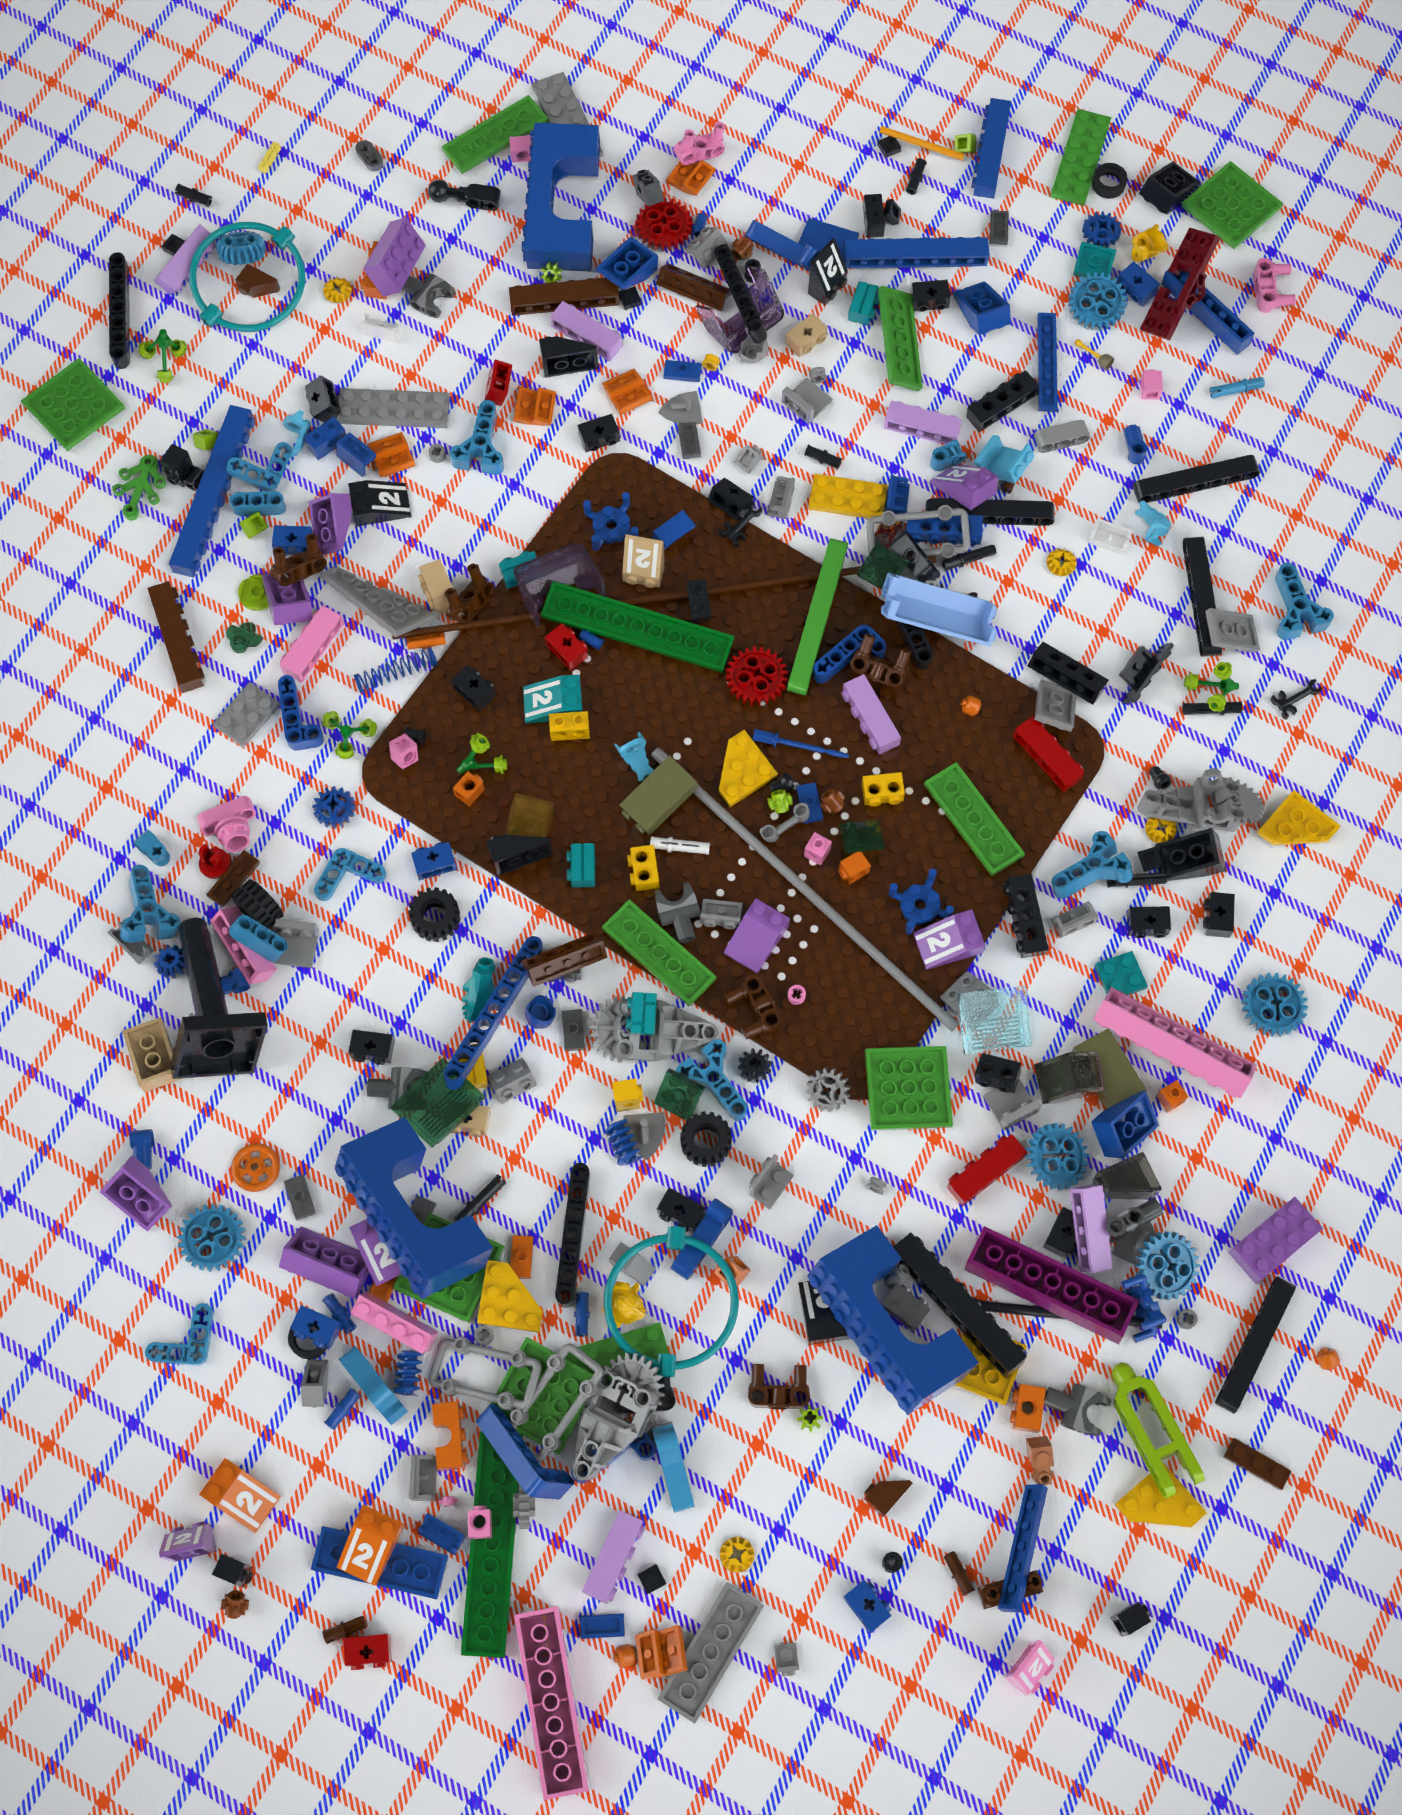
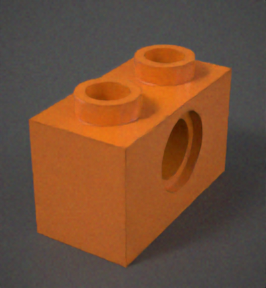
M1020 1384L1017 1389H1014L1012 1401L1016 1402L1015 1410H1011L1010 1423H1013L1012 1429L1039 1433L1041 1431L1046 1388ZM1022 1404H1030L1032 1413L1027 1414L1023 1412Z

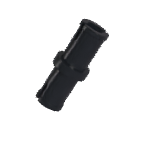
M922 158L916 159L913 171L909 174L910 180L906 187V192L910 195L917 193L919 183L923 180V172L927 162Z
M177 184L175 188L176 195L185 197L190 202H198L207 207L212 203V200H210L212 196L201 193L196 188L191 189L181 184Z
M809 444L804 453V456L819 461L820 464L825 463L836 469H839L843 459L828 453L825 449L822 451Z

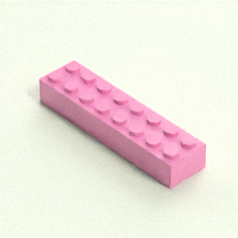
M1113 987L1108 991L1093 1019L1101 1027L1112 1029L1118 1036L1132 1040L1138 1047H1145L1151 1050L1157 1057L1166 1058L1172 1065L1188 1070L1194 1077L1205 1079L1209 1085L1225 1090L1232 1097L1241 1099L1253 1078L1257 1064Z
M556 1606L516 1614L514 1618L543 1799L548 1800L590 1791L560 1609Z

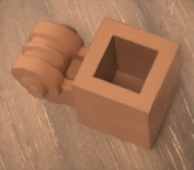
M1048 1437L1026 1438L1027 1457L1032 1468L1035 1469L1031 1474L1032 1479L1036 1484H1051L1054 1473L1051 1471L1050 1466H1054L1052 1445Z

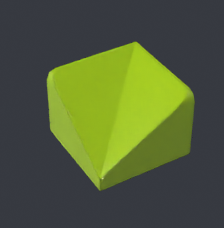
M972 133L955 135V151L963 154L976 153V135Z
M204 429L192 434L194 446L206 451L212 449L219 432Z
M259 511L239 523L248 539L269 528Z

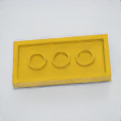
M814 474L808 509L866 519L873 516H881L884 512L888 485Z

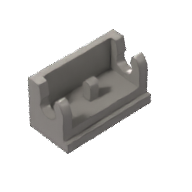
M777 476L767 516L787 519L795 489V478Z
M1087 901L1081 906L1052 917L1050 920L1061 939L1096 923L1099 916L1092 904Z
M119 922L117 930L110 929L107 933L140 965L154 950L145 941L132 943L123 941L120 937L123 922Z
M411 1455V1501H436V1456Z

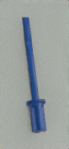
M755 729L752 739L774 745L775 748L776 743L819 753L826 752L836 757H849L844 752L825 750L822 747L778 737L779 732L775 734Z

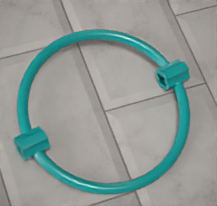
M236 222L215 230L201 242L190 264L189 283L193 298L202 311L199 318L208 327L212 328L217 323L234 331H261L277 325L293 312L304 291L305 267L300 252L292 242L295 239V235L285 226L277 230L269 225L258 222ZM255 229L273 235L271 238L272 242L283 251L288 247L296 261L298 285L294 297L280 314L268 321L258 324L229 322L221 318L223 312L216 305L210 303L207 307L200 296L196 280L199 260L206 248L214 240L231 231Z
M680 1226L668 1227L667 1234L647 1238L629 1248L612 1268L605 1285L603 1299L606 1323L614 1340L625 1353H630L631 1357H633L634 1353H638L640 1360L645 1355L635 1350L624 1339L617 1328L612 1311L613 1288L624 1265L641 1250L652 1245L667 1242L666 1249L684 1250L685 1244L696 1247L709 1255L721 1268L730 1290V1313L725 1328L719 1338L707 1350L690 1359L676 1361V1355L658 1354V1360L646 1356L645 1364L652 1360L653 1364L651 1367L659 1368L656 1376L662 1375L666 1378H675V1370L698 1365L719 1351L733 1331L739 1309V1294L736 1280L727 1262L708 1244L696 1238L686 1236V1228Z

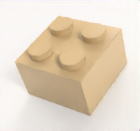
M441 559L420 566L421 574L418 575L421 583L422 592L426 594L430 610L434 609L442 614L447 612L449 607L445 591L453 587Z

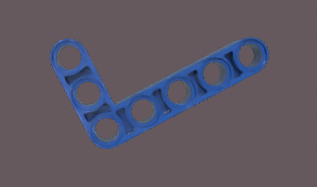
M752 220L744 235L749 240L809 272L811 261L820 253V251L812 246L806 245L804 247L756 220Z
M489 1404L476 1419L479 1428L529 1496L560 1500L574 1485L573 1478L567 1472L543 1468L498 1406Z

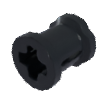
M749 259L745 263V279L749 283H755L760 279L759 271L761 264L756 259Z
M192 466V471L187 478L183 479V484L189 489L197 491L204 471L196 466Z
M406 726L404 734L415 743L424 746L426 729L417 730Z
M889 1552L882 1559V1567L888 1573H895L903 1564L902 1557L897 1552ZM891 1557H895V1562H898V1565H895L893 1568H890V1564L887 1563V1560H890Z

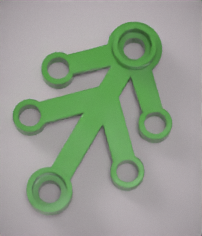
M153 455L143 456L140 459V463L130 469L121 468L119 476L123 481L129 480L132 475L139 472L141 474L139 477L123 485L115 484L112 487L114 494L118 497L135 488L129 504H126L123 508V514L127 520L133 521L139 517L137 504L143 489L148 495L147 498L150 504L156 505L160 502L158 493L154 492L147 480L150 473L154 478L156 488L163 489L166 486L164 477L160 476L157 471L158 460Z

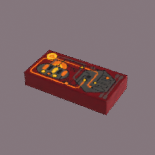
M902 521L895 522L890 527L880 523L875 532L876 548L881 547L885 550L890 548V543L897 535Z

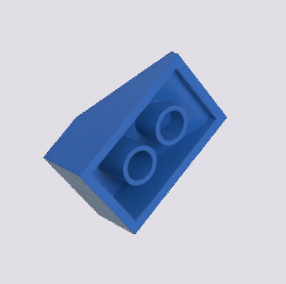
M630 236L596 267V271L624 290L646 281L658 270V255Z
M985 281L953 292V297L969 326L978 335L986 334L989 331L1011 324L1010 304Z
M1144 1090L1102 1111L1091 1121L1104 1157L1125 1158L1159 1126L1147 1092Z

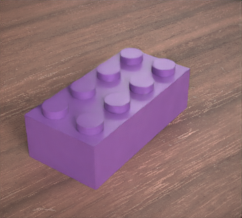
M406 217L389 222L363 268L383 297L400 293L426 246Z
M1294 1196L1236 1244L1228 1253L1251 1280L1258 1284L1318 1234L1323 1227Z

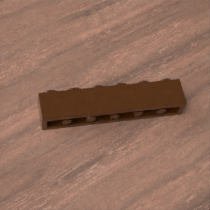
M605 277L509 287L512 316L554 312L562 301L572 304L576 309L619 305L618 286Z
M169 581L148 587L151 602L181 692L185 693L203 687L202 679L205 678L202 667L198 668L197 663L200 660L197 651L193 652L192 646H195L192 636L187 634L186 630L190 629L187 620L182 619L181 614H184L182 604L177 603L176 598H179L176 587H172Z

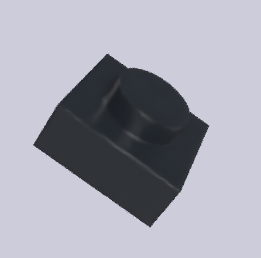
M888 136L878 140L877 143L885 158L901 152L902 147L896 138Z
M893 199L886 200L884 216L892 225H897L900 220L901 208Z
M171 234L161 247L163 251L174 256L185 240Z
M636 287L619 292V298L625 310L642 305Z
M1156 846L1137 852L1143 872L1163 866Z
M657 1564L637 1574L647 1595L667 1584Z

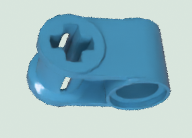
M953 440L933 450L930 460V466L933 470L942 471L955 464L962 463L967 458V454L959 446V441Z
M147 829L133 842L138 850L146 855L155 865L161 867L169 863L170 854L150 830Z

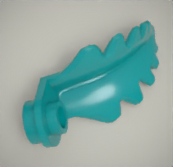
M480 958L473 969L472 977L463 985V990L468 994L462 997V1001L467 1003L462 1007V1010H466L463 1012V1015L465 1016L464 1019H467L469 1023L476 1020L495 990L492 976L496 966L491 958Z

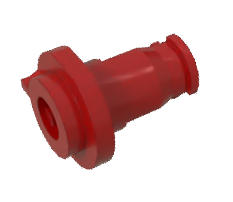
M204 844L200 847L198 854L200 857L199 869L201 873L210 879L220 878L231 866L229 855L216 846L209 849L208 845Z

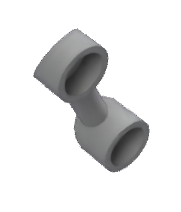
M805 803L797 804L793 809V817L776 828L772 825L764 826L761 829L762 838L767 842H775L781 833L796 823L805 822L809 818V807Z

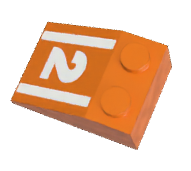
M226 1458L223 1459L199 1494L254 1533L258 1531L281 1498L279 1494Z
M363 1504L352 1526L336 1568L376 1586L405 1524Z

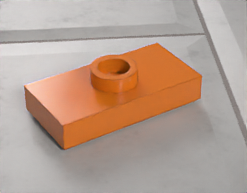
M444 632L406 638L408 650L417 648L427 649L429 646L432 648L433 646L446 644Z
M513 1235L510 1267L519 1279H531L533 1236Z

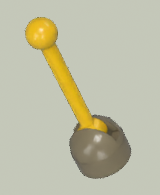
M1080 339L1075 341L1077 347H1082L1099 359L1098 363L1101 368L1108 370L1115 360L1114 357L1109 354L1099 355L1084 345Z

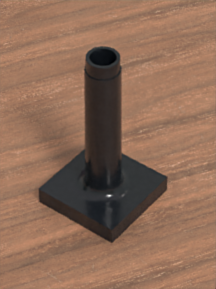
M201 918L184 920L179 926L180 942L195 1016L182 1017L170 1064L172 1078L253 1074L268 1027L265 1012L228 1013L207 923Z

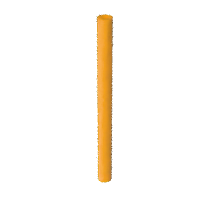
M881 126L879 133L961 161H963L965 155Z

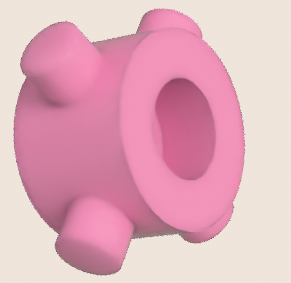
M454 1496L441 1497L438 1503L442 1504L443 1507L454 1506L457 1503V1499H454Z

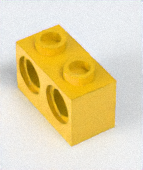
M588 711L549 714L551 741L590 738Z
M902 772L863 776L862 791L864 805L879 806L882 803L893 805L903 801L905 792ZM894 787L898 791L891 792L888 788ZM875 789L878 791V793L872 794L869 792V790Z
M654 845L630 848L631 855H627L628 866H633V873H630L631 885H635L636 891L658 889L659 878ZM641 856L647 858L644 862L637 861V858ZM641 875L649 876L647 880L639 879Z

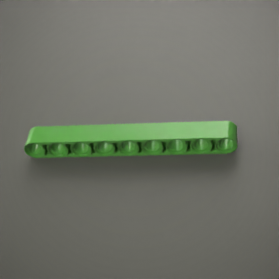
M833 538L829 539L787 687L789 692L804 696L807 694L849 542Z

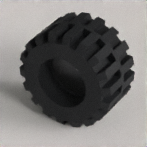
M249 879L231 895L233 902L244 915L251 917L268 929L275 924L276 918L280 919L284 916L277 902L254 880Z
M435 887L434 890L426 888L427 892L423 893L421 890L418 892V897H413L414 903L410 902V910H408L409 919L414 931L422 939L425 937L426 941L431 942V939H434L435 942H439V938H443L444 941L447 939V935L452 936L454 934L453 930H457L459 927L458 923H460L461 918L457 901L445 889L440 891L438 887ZM433 907H440L446 911L445 916L437 922H428L423 919L425 913Z
M702 1111L701 1115L693 1114V1118H688L686 1124L682 1126L680 1141L683 1154L687 1156L689 1161H694V1164L697 1166L702 1164V1167H707L708 1164H711L712 1167L715 1166L716 1162L720 1164L723 1158L728 1156L732 1145L731 1128L728 1127V1122L726 1120L723 1121L722 1116L719 1114L715 1116L714 1112L706 1114V1111ZM711 1130L718 1136V1143L712 1148L703 1149L695 1144L694 1136L699 1131Z

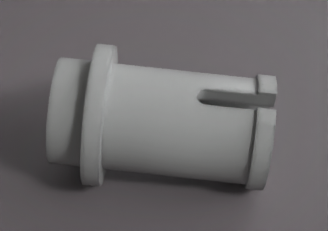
M903 1264L897 1265L894 1271L884 1278L885 1286L893 1289L896 1283L898 1284L902 1280H906L910 1273L909 1269Z

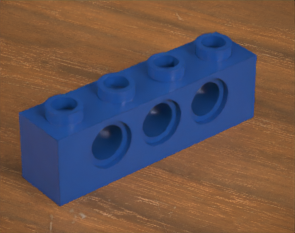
M968 515L970 546L980 545L983 533V516ZM952 516L948 521H942L939 518L906 521V531L917 543L963 544L962 532L959 531L962 530L961 516Z

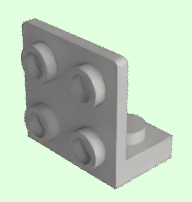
M805 378L793 390L788 386L782 390L781 403L809 424L832 403L833 399L812 381Z
M276 918L275 928L278 931V935L287 941L288 949L273 963L312 968L319 935L316 923Z
M968 971L940 996L945 1004L963 1017L965 1026L969 1030L975 1029L970 1028V1026L980 1024H969V1022L984 1020L999 1006L997 993Z
M1020 1078L1015 1093H1006L995 1088L983 1096L1003 1131L1038 1113L1042 1107L1038 1099L1032 1100Z
M776 1154L771 1158H766L761 1166V1173L759 1175L756 1173L749 1182L751 1184L749 1186L750 1196L769 1210L794 1177L792 1173L777 1164L778 1156Z

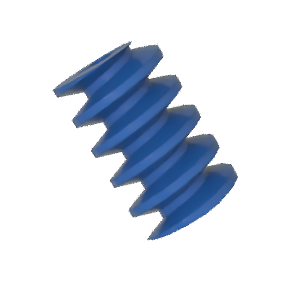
M627 1119L612 1123L605 1131V1134L610 1136L608 1138L609 1143H613L611 1149L616 1151L614 1156L619 1158L617 1160L619 1166L630 1165L642 1158V1156L636 1157L640 1149H633L637 1142H630L634 1134H627L631 1127H624L628 1122Z
M401 1350L403 1353L397 1354V1359L401 1361L396 1363V1367L401 1370L395 1371V1376L399 1378L394 1380V1384L399 1387L393 1388V1393L403 1396H418L413 1392L420 1390V1387L414 1385V1383L421 1381V1379L416 1377L415 1374L422 1373V1370L416 1368V1365H421L423 1362L418 1360L417 1357L424 1354L413 1350Z

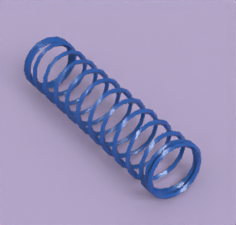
M431 646L427 647L430 659L425 650L422 649V660L418 653L414 652L415 663L411 656L407 654L408 666L404 659L400 657L401 669L398 666L397 662L393 660L392 664L394 672L391 669L390 665L386 662L385 668L387 675L385 674L383 668L380 665H378L380 679L376 671L373 668H371L373 682L369 674L365 670L363 672L365 683L361 678L360 674H354L353 676L356 681L359 692L361 694L364 693L360 680L362 681L365 689L369 691L366 675L369 678L372 686L376 689V683L373 672L375 673L379 683L383 686V680L380 669L382 670L388 683H390L391 681L387 666L389 667L395 680H398L395 664L398 670L400 671L402 677L405 678L402 661L406 666L409 674L412 675L409 658L413 663L416 671L419 673L416 655L419 658L423 668L426 670L423 652L426 655L430 665L432 667L437 666L438 663Z

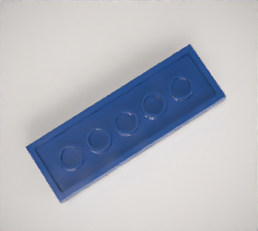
M322 1526L310 1570L368 1583L336 1568L350 1532ZM396 1543L376 1586L438 1600L449 1556Z

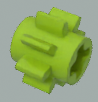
M548 262L547 268L542 267L541 271L544 274L540 278L544 279L546 283L557 282V280L561 281L562 276L559 274L562 273L563 269H559L557 262L555 265Z
M785 790L773 791L771 793L772 798L767 799L769 808L775 810V813L787 812L789 805L793 804L790 793H786Z
M808 1405L806 1411L803 1409L799 1410L802 1417H798L796 1420L798 1422L802 1421L801 1430L806 1427L812 1433L814 1426L820 1429L821 1426L817 1421L822 1420L823 1416H818L819 1408L812 1410L811 1406ZM808 1414L816 1418L812 1424H809L808 1420H804Z

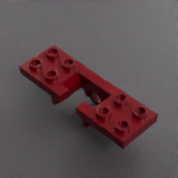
M1189 227L1168 270L1170 273L1178 276L1180 272L1188 273L1189 276L1178 299L1168 297L1171 291L1160 286L1140 327L1141 331L1169 341L1171 340L1185 309H1191L1194 303L1201 301L1205 296V279L1207 275L1204 273V270L1220 237Z

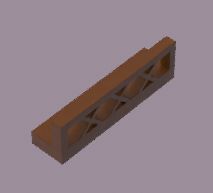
M669 263L660 268L656 285L719 311L723 310L726 298L731 295L729 288Z
M593 932L524 959L521 962L528 972L531 984L535 987L606 959L607 954L603 940Z

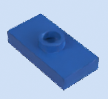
M665 360L663 379L700 382L702 363Z
M816 783L796 786L799 803H805L810 810L809 818L803 823L823 821Z

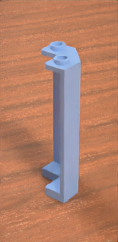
M887 573L881 597L885 598V605L881 606V614L886 618L989 647L995 640L996 628L991 625V621L996 616V605L992 602Z

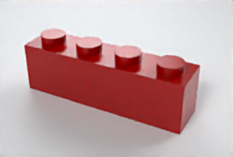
M1032 716L1015 729L1013 738L1063 792H1066L1082 779L1084 774L1083 767L1079 762H1075L1071 758L1066 748H1062L1053 734L1047 732L1044 724L1034 720L1035 717Z
M1013 1134L1008 1137L1002 1136L996 1141L997 1146L993 1149L989 1147L980 1154L981 1158L976 1162L974 1160L970 1161L965 1165V1171L961 1174L956 1172L948 1179L947 1189L962 1207L1026 1157L1028 1152Z

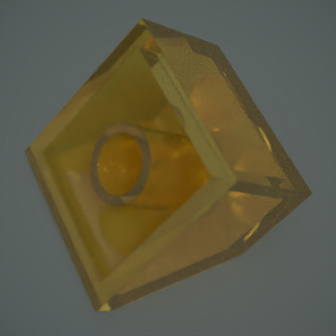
M515 793L510 808L506 835L547 837L555 812L553 802Z

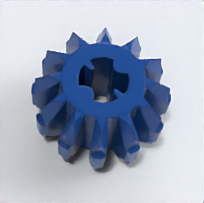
M167 944L166 950L163 951V949L159 948L161 954L154 955L157 961L153 963L155 968H158V974H163L165 978L171 975L175 979L176 973L179 972V974L183 975L182 968H186L182 948L179 949L177 945L171 948Z

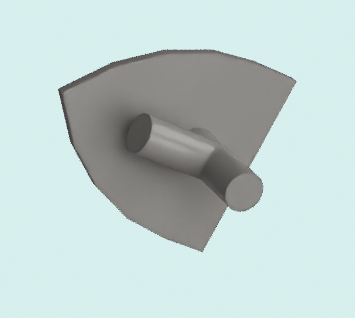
M697 391L682 393L671 398L658 412L665 419L678 424L696 422V424L703 423Z
M664 1112L623 1115L624 1119L628 1120L624 1127H631L627 1134H634L630 1142H637L633 1148L640 1149L638 1154L648 1160L662 1142L665 1129Z
M1151 1221L1137 1228L1132 1234L1120 1239L1112 1254L1134 1265L1139 1264L1140 1260L1135 1257L1141 1256L1142 1253L1138 1249H1145L1143 1242H1150L1149 1236L1156 1237Z

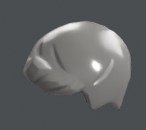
M748 335L741 342V350H739L738 357L741 358V363H756L764 359L769 351L767 338L762 343H754L750 335Z

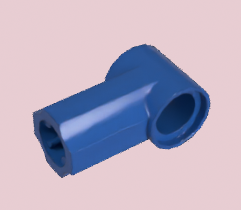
M1136 424L1129 425L1123 430L1129 452L1128 460L1132 464H1141L1146 455L1147 445L1143 441L1140 426Z
M235 968L229 971L228 975L220 977L224 995L232 992L242 993L251 988L239 968Z
M153 1130L130 1131V1146L133 1149V1156L149 1170L152 1169Z

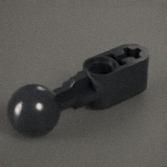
M436 179L429 184L428 195L436 203H442L448 198H454L459 202H465L470 208L495 211L499 207L501 190L495 186L469 184L468 187L452 188L444 180Z

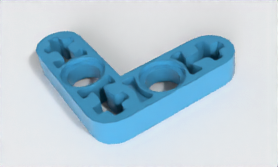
M286 442L278 443L266 470L240 458L233 457L229 459L226 471L229 475L264 491H275L291 456L292 448ZM284 448L285 453L282 459L278 458L281 453V449ZM278 463L281 466V470L275 471L271 465ZM234 464L238 465L236 470L232 469ZM245 467L246 469L243 475L241 473L243 471V468ZM255 471L258 477L251 479L247 473ZM261 475L264 476L262 482H259ZM269 479L272 480L271 486L267 485Z
M339 848L333 853L316 883L314 893L320 901L329 900L346 871L375 884L384 882L386 871L382 865L348 849ZM345 854L346 860L343 859V860L340 862V860H339L338 857H339V856L342 857V856ZM357 862L365 863V867L362 870L354 868ZM369 866H370L371 871H373V872H376V873H377L378 870H380L381 876L377 875L376 878H375V877H374V874H373L372 872L368 871V870H369ZM332 870L338 872V876L335 879L328 878V873ZM326 887L328 893L321 895L319 890H324Z
M205 1303L196 1305L192 1314L188 1344L152 1342L145 1349L146 1358L154 1363L192 1366L204 1364L207 1361L214 1317L213 1309ZM203 1308L208 1312V1315H204L203 1319L207 1326L202 1324L196 1325L197 1322L201 1323L202 1317L198 1313L202 1312ZM198 1329L206 1331V1336L202 1340H196L195 1332ZM193 1344H204V1347L199 1346V1353L202 1354V1357H199L196 1361L192 1355L197 1353L198 1347L193 1346ZM155 1347H157L159 1351L166 1352V1359H164L165 1355L156 1354V1358H154L150 1352L154 1351ZM175 1348H179L182 1351L181 1357L177 1360L171 1358V1352Z

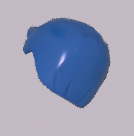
M542 995L536 996L527 1004L525 1009V1018L528 1024L536 1029L549 1027L556 1016V1008L553 1007L552 1001Z

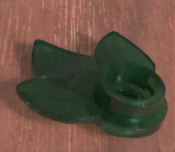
M245 622L240 627L230 625L226 631V637L230 640V647L236 653H244L248 647H256L263 640L261 635L255 634L256 626L253 622Z

